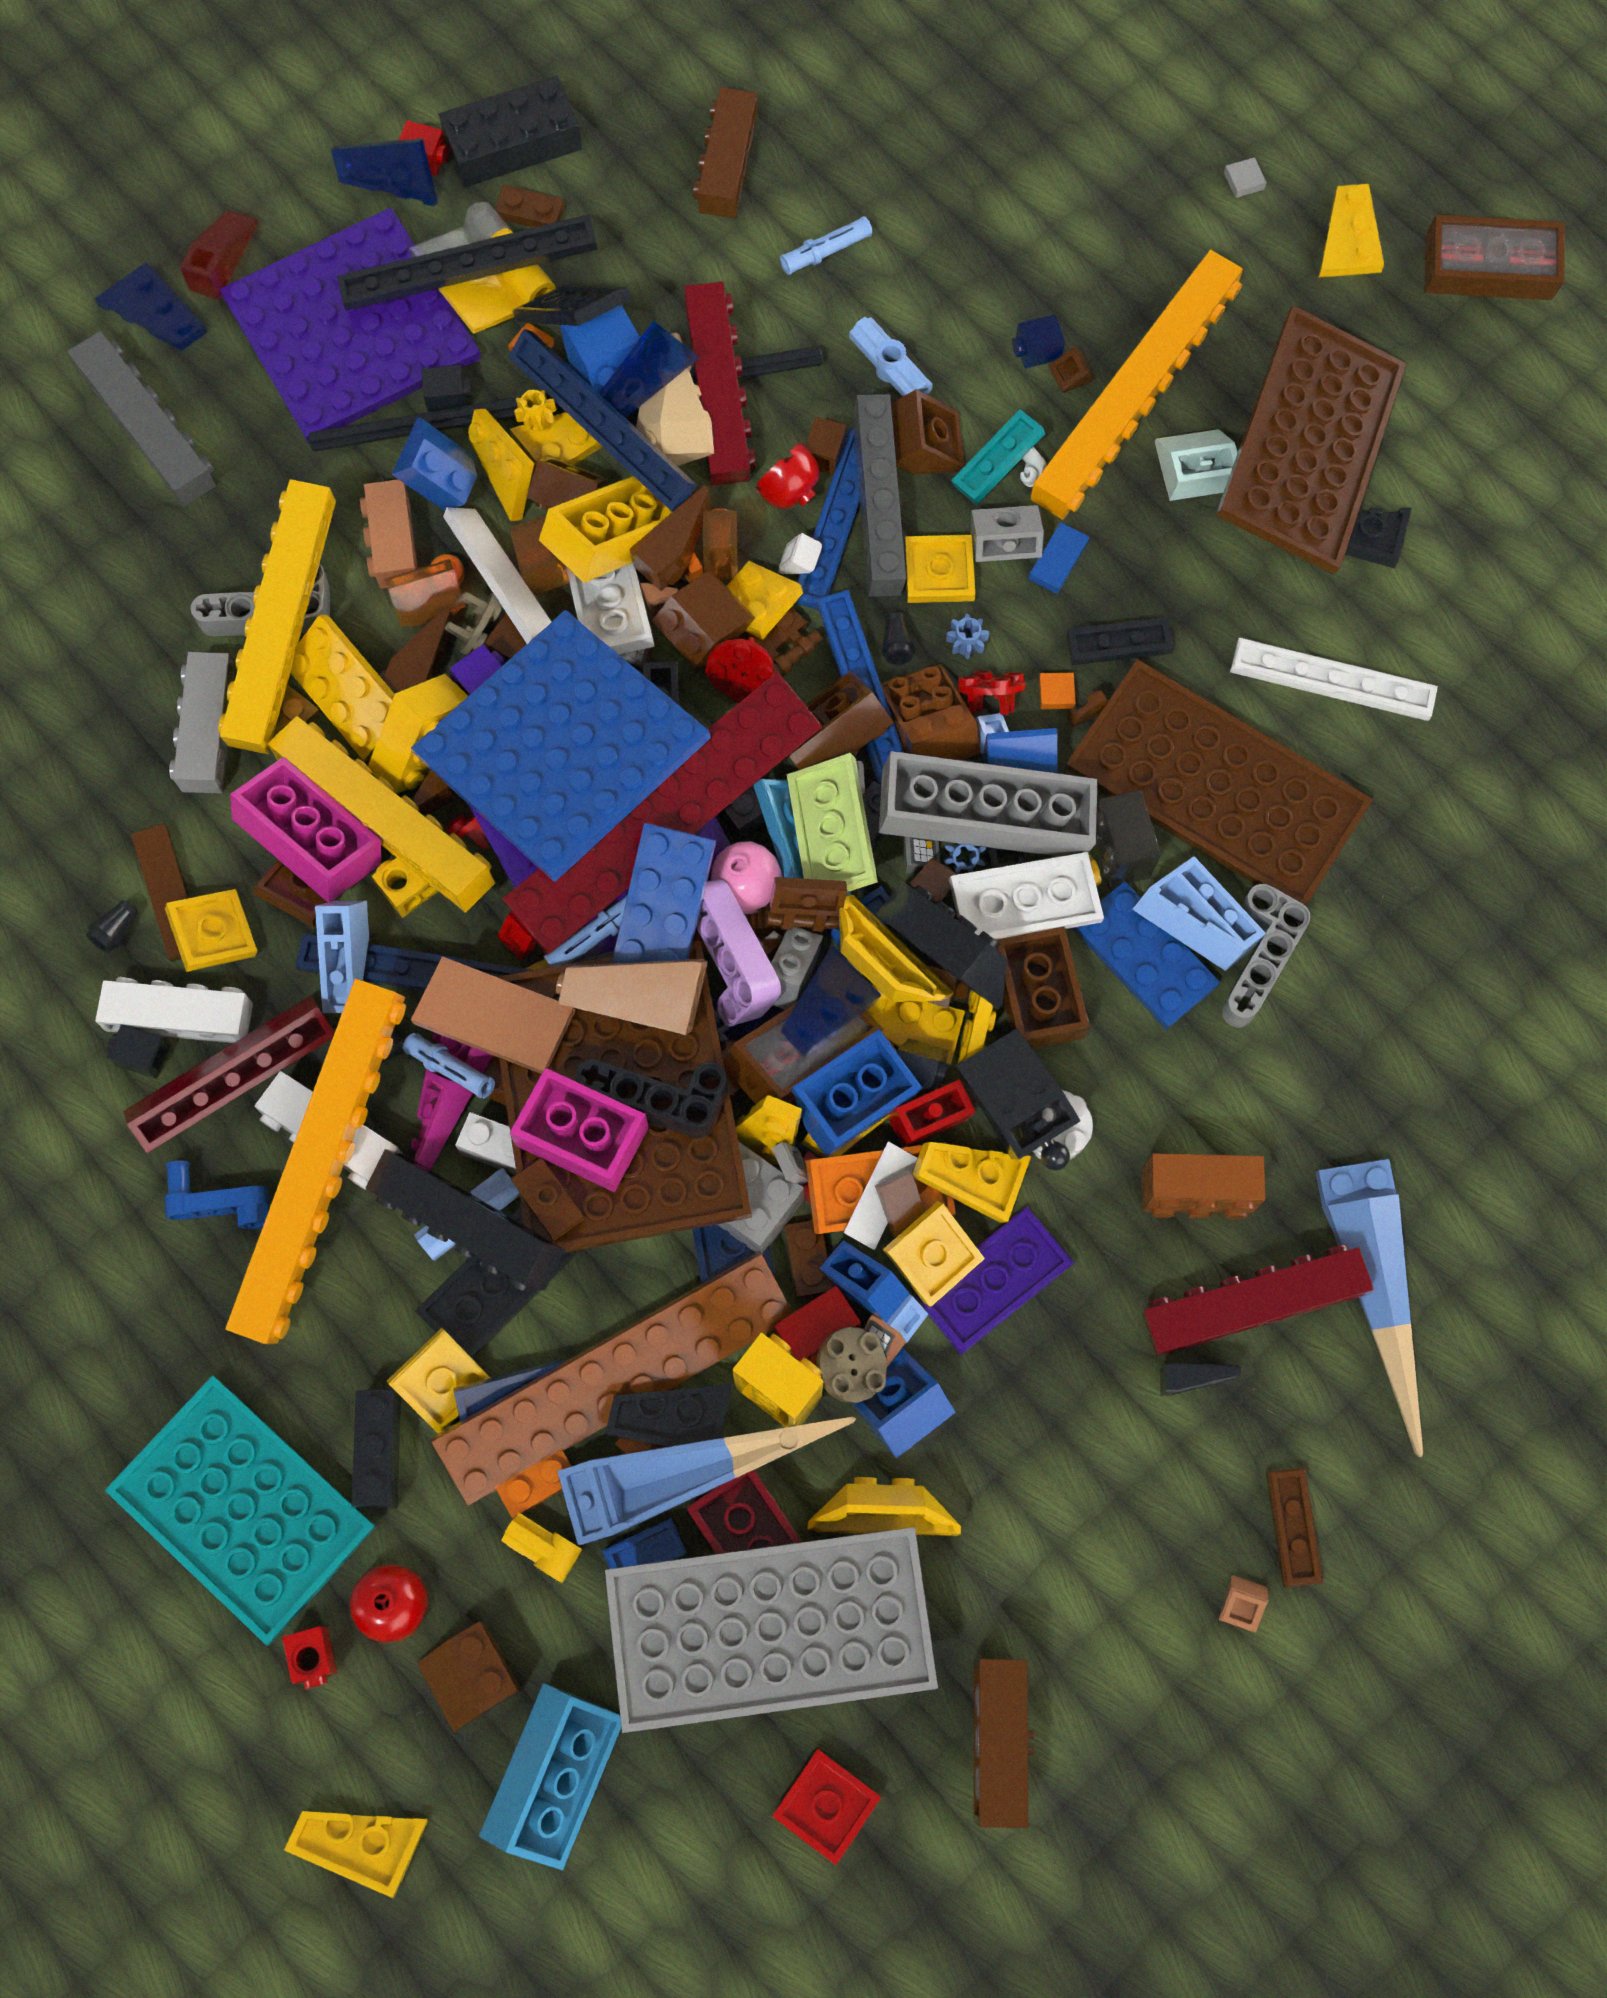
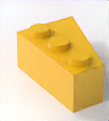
M446 674L394 695L368 767L377 778L380 776L385 778L394 787L395 794L407 789L413 790L417 788L429 770L414 755L411 747L429 731L435 729L441 720L468 697Z

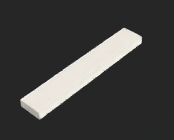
M447 507L443 516L528 644L551 623V620L477 510Z
M1239 638L1237 641L1230 670L1231 673L1429 721L1432 717L1438 688L1435 685Z

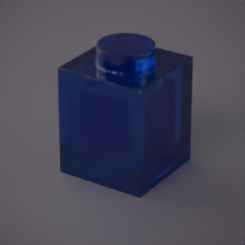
M1056 315L1018 323L1016 337L1012 339L1014 354L1017 358H1021L1024 369L1054 362L1062 356L1065 345Z

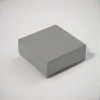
M1255 157L1225 166L1224 175L1235 198L1265 189L1267 182Z
M781 1142L772 1148L787 1181L798 1183L799 1185L808 1182L806 1164L797 1147Z

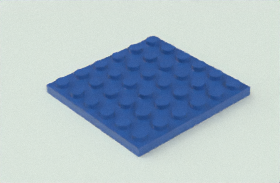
M565 610L441 720L435 729L429 731L414 744L411 750L418 759L553 882H556L700 749L711 736L708 729Z

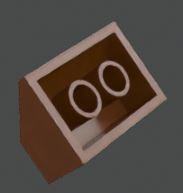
M850 670L805 705L821 724L822 728L788 756L798 770L848 753L855 757L860 748L872 739L881 737L894 722L873 692Z

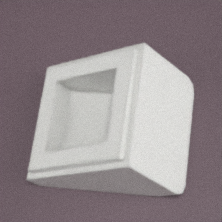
M803 533L799 534L787 543L778 572L781 574L811 573L815 569L822 544Z

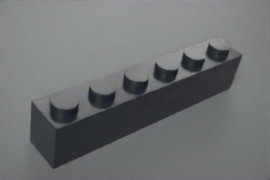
M385 1149L365 1187L377 1195L375 1201L391 1210H396V1208L402 1210L401 1217L418 1226H421L422 1223L429 1227L427 1231L429 1235L444 1242H447L448 1239L456 1243L453 1248L455 1251L469 1258L477 1256L482 1259L481 1267L497 1275H500L501 1272L509 1276L507 1282L510 1285L525 1292H528L530 1287L545 1290L565 1252L564 1248L405 1154Z

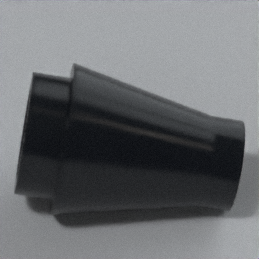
M899 612L890 613L885 617L882 655L886 657V661L890 664H906L912 659L915 646L906 625L905 616Z
M121 900L117 906L89 925L90 931L86 934L88 940L106 953H109L113 948L117 949L138 912L131 904Z

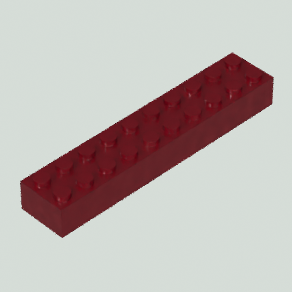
M777 671L710 726L708 730L711 738L556 882H553L538 868L504 896L501 901L546 954H550L629 888L644 823L690 834L696 833L822 728L821 724Z

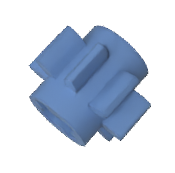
M966 614L965 618L959 622L955 619L952 620V631L947 632L946 642H954L952 654L960 653L965 655L966 659H969L970 655L976 651L981 654L983 653V642L988 641L989 631L981 630L982 618L976 620L970 618L969 614Z
M954 843L953 845L944 844V847L950 851V856L944 858L943 862L945 864L954 862L956 865L953 872L959 874L961 869L967 870L968 873L974 872L972 868L976 864L985 865L979 858V853L986 850L985 847H975L974 845ZM964 846L968 851H973V853L968 855L969 861L965 863L960 858L956 859V856L961 854L960 848Z

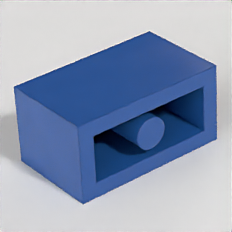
M844 1240L820 1267L822 1272L834 1286L837 1285L843 1294L885 1322L890 1319L910 1295L892 1271Z

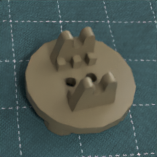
M468 592L463 593L460 599L474 607L472 613L476 614L472 624L461 628L449 622L444 628L463 640L459 651L464 655L473 652L484 644L488 635L483 632L485 626L491 621L494 622L502 610V605L493 593L487 597L485 602Z
M847 1327L832 1332L822 1342L817 1353L816 1367L822 1371L820 1376L824 1381L823 1387L834 1398L841 1402L859 1403L872 1398L886 1384L887 1360L880 1338L875 1333L866 1332L861 1328Z

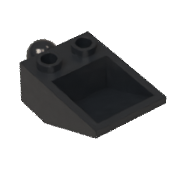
M1017 1028L955 1065L1011 1159L1020 1160L1041 1146V1161L1045 1167L1056 1171L1067 1166L1070 1160L1069 1149L1065 1144L1055 1141L1053 1138L1081 1122L1063 1090ZM1046 1108L1051 1109L1053 1112V1118L1049 1122L1042 1118V1112ZM1015 1127H1019L1023 1132V1136L1019 1141H1016L1011 1133Z

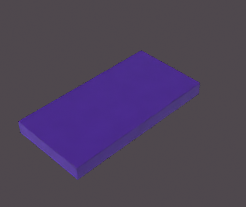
M1028 1207L1024 1208L976 1247L985 1259L935 1304L929 1307L921 1300L918 1294L914 1297L960 1355H963L1074 1264L1073 1260Z

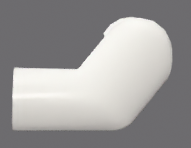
M1034 446L1022 458L1026 465L1024 471L1020 474V479L1028 487H1033L1036 479L1046 468V461Z

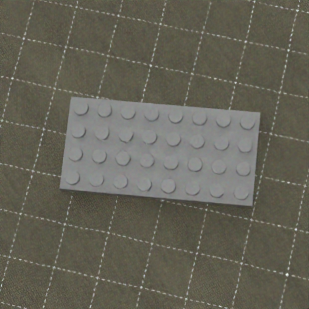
M915 1527L605 1570L622 1733L938 1689Z

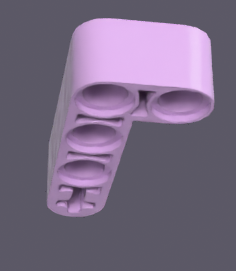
M723 879L707 881L696 928L728 986L718 999V1014L724 1024L734 1026L762 1017L778 1000L781 994V985L777 974L729 885Z

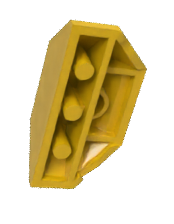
M854 895L846 896L844 907L839 909L840 951L847 958V966L856 974L866 976L873 983L871 985L872 990L884 1000L889 999L891 1002L942 1001L953 995L954 992Z
M855 1477L854 1484H846L808 1521L807 1532L869 1534L915 1527L916 1535L959 1536L961 1534V1526L924 1486H914V1479L893 1478L892 1485H877V1478Z

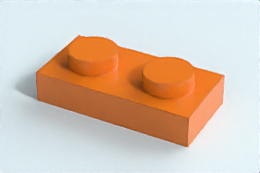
M562 1449L495 1487L512 1519L518 1513L523 1514L562 1491L557 1471L572 1467Z

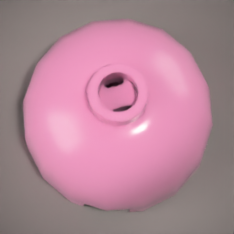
M752 841L737 842L727 846L717 855L711 867V880L723 879L726 881L744 914L757 913V909L766 906L770 902L774 878L783 877L776 857L767 848Z

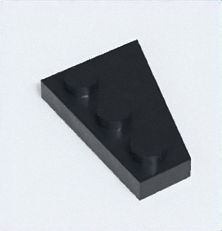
M1370 508L1368 512H1358L1345 555L1395 569L1400 558L1412 508H1400L1398 512H1383L1382 508Z
M733 1383L614 1396L605 1434L659 1447H670L722 1438Z

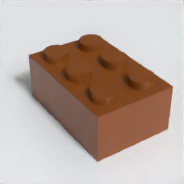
M1153 1153L1142 1168V1212H1152V1216L1156 1218L1174 1217L1175 1213H1189V1218L1193 1219L1210 1218L1211 1214H1225L1226 1219L1241 1220L1248 1218L1247 1214H1252L1265 1201L1264 1156Z

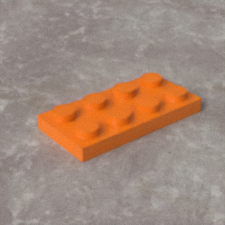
M923 1145L903 1147L901 1149L918 1158ZM884 1150L805 1160L815 1234L846 1229ZM914 1178L925 1212L938 1201L945 1205L951 1215L956 1214L952 1197Z

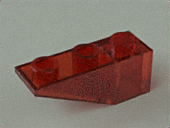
M227 210L193 241L180 266L190 291L220 299L222 295L220 291L227 285L258 223L257 219Z

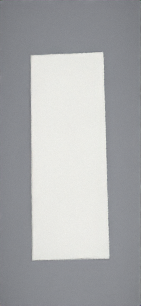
M888 1141L844 1231L845 1234L875 1250L888 1221L874 1185L906 1170L912 1173L918 1158Z

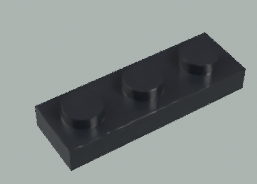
M1168 617L1068 629L1066 634L1072 665L1171 654L1174 648Z

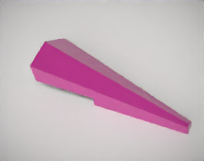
M433 1033L432 1040L447 1047L451 1055L484 1073L493 1055L438 1033ZM427 1069L417 1117L422 1120L419 1138L412 1139L410 1149L416 1152L414 1160L431 1169L469 1101L472 1092L453 1082L443 1074L431 1072Z

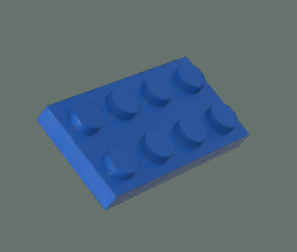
M644 823L612 963L689 959L717 840Z
M1124 881L1100 901L1104 916L1101 923L1073 927L1072 929L1167 1030L1214 991L1220 982L1181 941L1132 910L1141 898Z

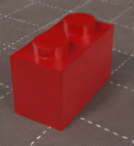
M959 1079L895 1108L888 1119L903 1148L916 1145L966 1122L976 1111Z
M836 1285L774 1325V1331L778 1337L791 1347L789 1351L792 1357L799 1362L806 1358L816 1365L820 1346L832 1332L847 1327L860 1328L861 1322Z

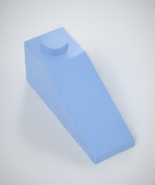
M331 901L315 906L322 1013H342L355 978L363 981L369 941L367 901Z

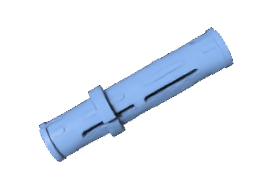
M863 216L816 240L808 239L804 241L803 246L780 255L782 268L787 275H790L810 264L815 266L821 263L822 259L867 237H871L872 227L868 219Z
M627 896L606 912L603 910L599 912L595 920L572 935L553 952L546 954L544 958L550 966L571 964L610 934L612 936L618 934L619 931L617 929L621 925ZM618 914H621V915H619L617 918H615L614 920L610 921L611 919H613V918H614L615 916H617ZM588 936H591V937H589L587 940H585L583 943H581L579 946H577V947L574 948L572 951H570L568 954H566L569 950H571L573 947H575L576 945H578L580 942H582V941H583L584 939H586Z
M418 1033L410 1034L404 1041V1052L423 1062L427 1070L443 1074L479 1098L484 1099L492 1093L495 1086L493 1078L486 1076L469 1064L451 1055L447 1047L442 1044H433Z

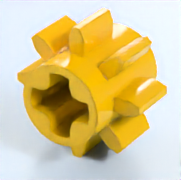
M529 389L521 398H516L518 406L514 410L517 422H524L526 431L529 429L543 431L549 423L555 422L553 412L556 411L554 399H547L545 390L540 392Z

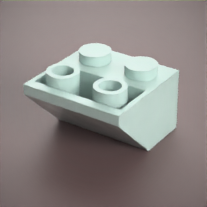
M1217 429L1155 440L1170 501L1224 493L1237 456L1235 442L1222 431Z

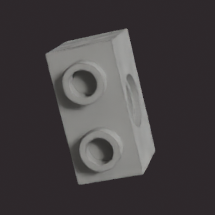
M1038 505L972 510L971 535L975 562L1042 557L1044 530Z
M799 927L787 930L771 962L781 985V994L773 1004L774 1006L786 1010L799 1001L817 963L823 936Z

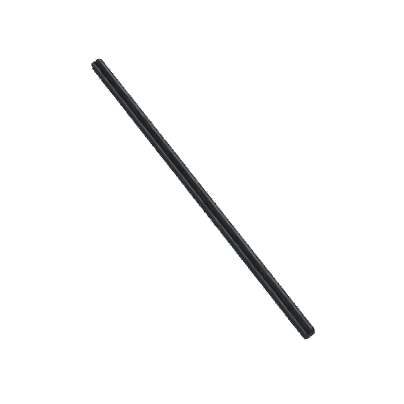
M813 346L741 359L742 375L737 376V379L820 366L823 364V352L820 346ZM691 367L690 375L693 383L696 385L694 367ZM645 375L628 378L599 392V394L609 401L642 396ZM546 393L547 399H552V398ZM521 396L309 433V443L312 451L317 452L405 437L410 435L417 418L420 417L439 431L469 426L472 423L475 409L486 408L496 421L516 418L514 412L518 408L516 398H521ZM555 402L556 411L563 410V408Z

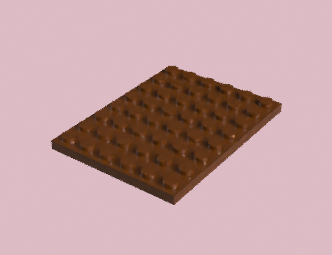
M700 940L692 943L689 959H704ZM613 956L499 976L497 978L559 1001L560 994L556 993V985L561 972L565 973L566 968L574 965L612 963ZM706 971L692 1032L684 1035L574 1008L575 1013L548 1068L576 1082L575 1073L578 1066L586 1060L594 1059L686 1091L696 1068L702 1063L715 1062L725 1070ZM499 1058L511 1131L542 1074ZM595 1077L593 1081L587 1080V1084L592 1085L594 1081H601L599 1077ZM708 1078L702 1082L701 1086L705 1089H714L720 1084V1081L715 1078ZM627 1087L621 1090L619 1096L629 1099L635 1096L637 1090ZM729 1090L715 1127L706 1137L692 1138L648 1122L649 1129L615 1192L543 1159L583 1214L585 1220L553 1241L520 1194L524 1225L564 1248V1253L752 1218ZM661 1099L654 1104L653 1108L664 1111L670 1108L672 1102L668 1099ZM695 1111L689 1115L688 1120L693 1123H699L705 1120L707 1114L702 1111ZM511 1137L516 1174L539 1160L540 1157L515 1146Z

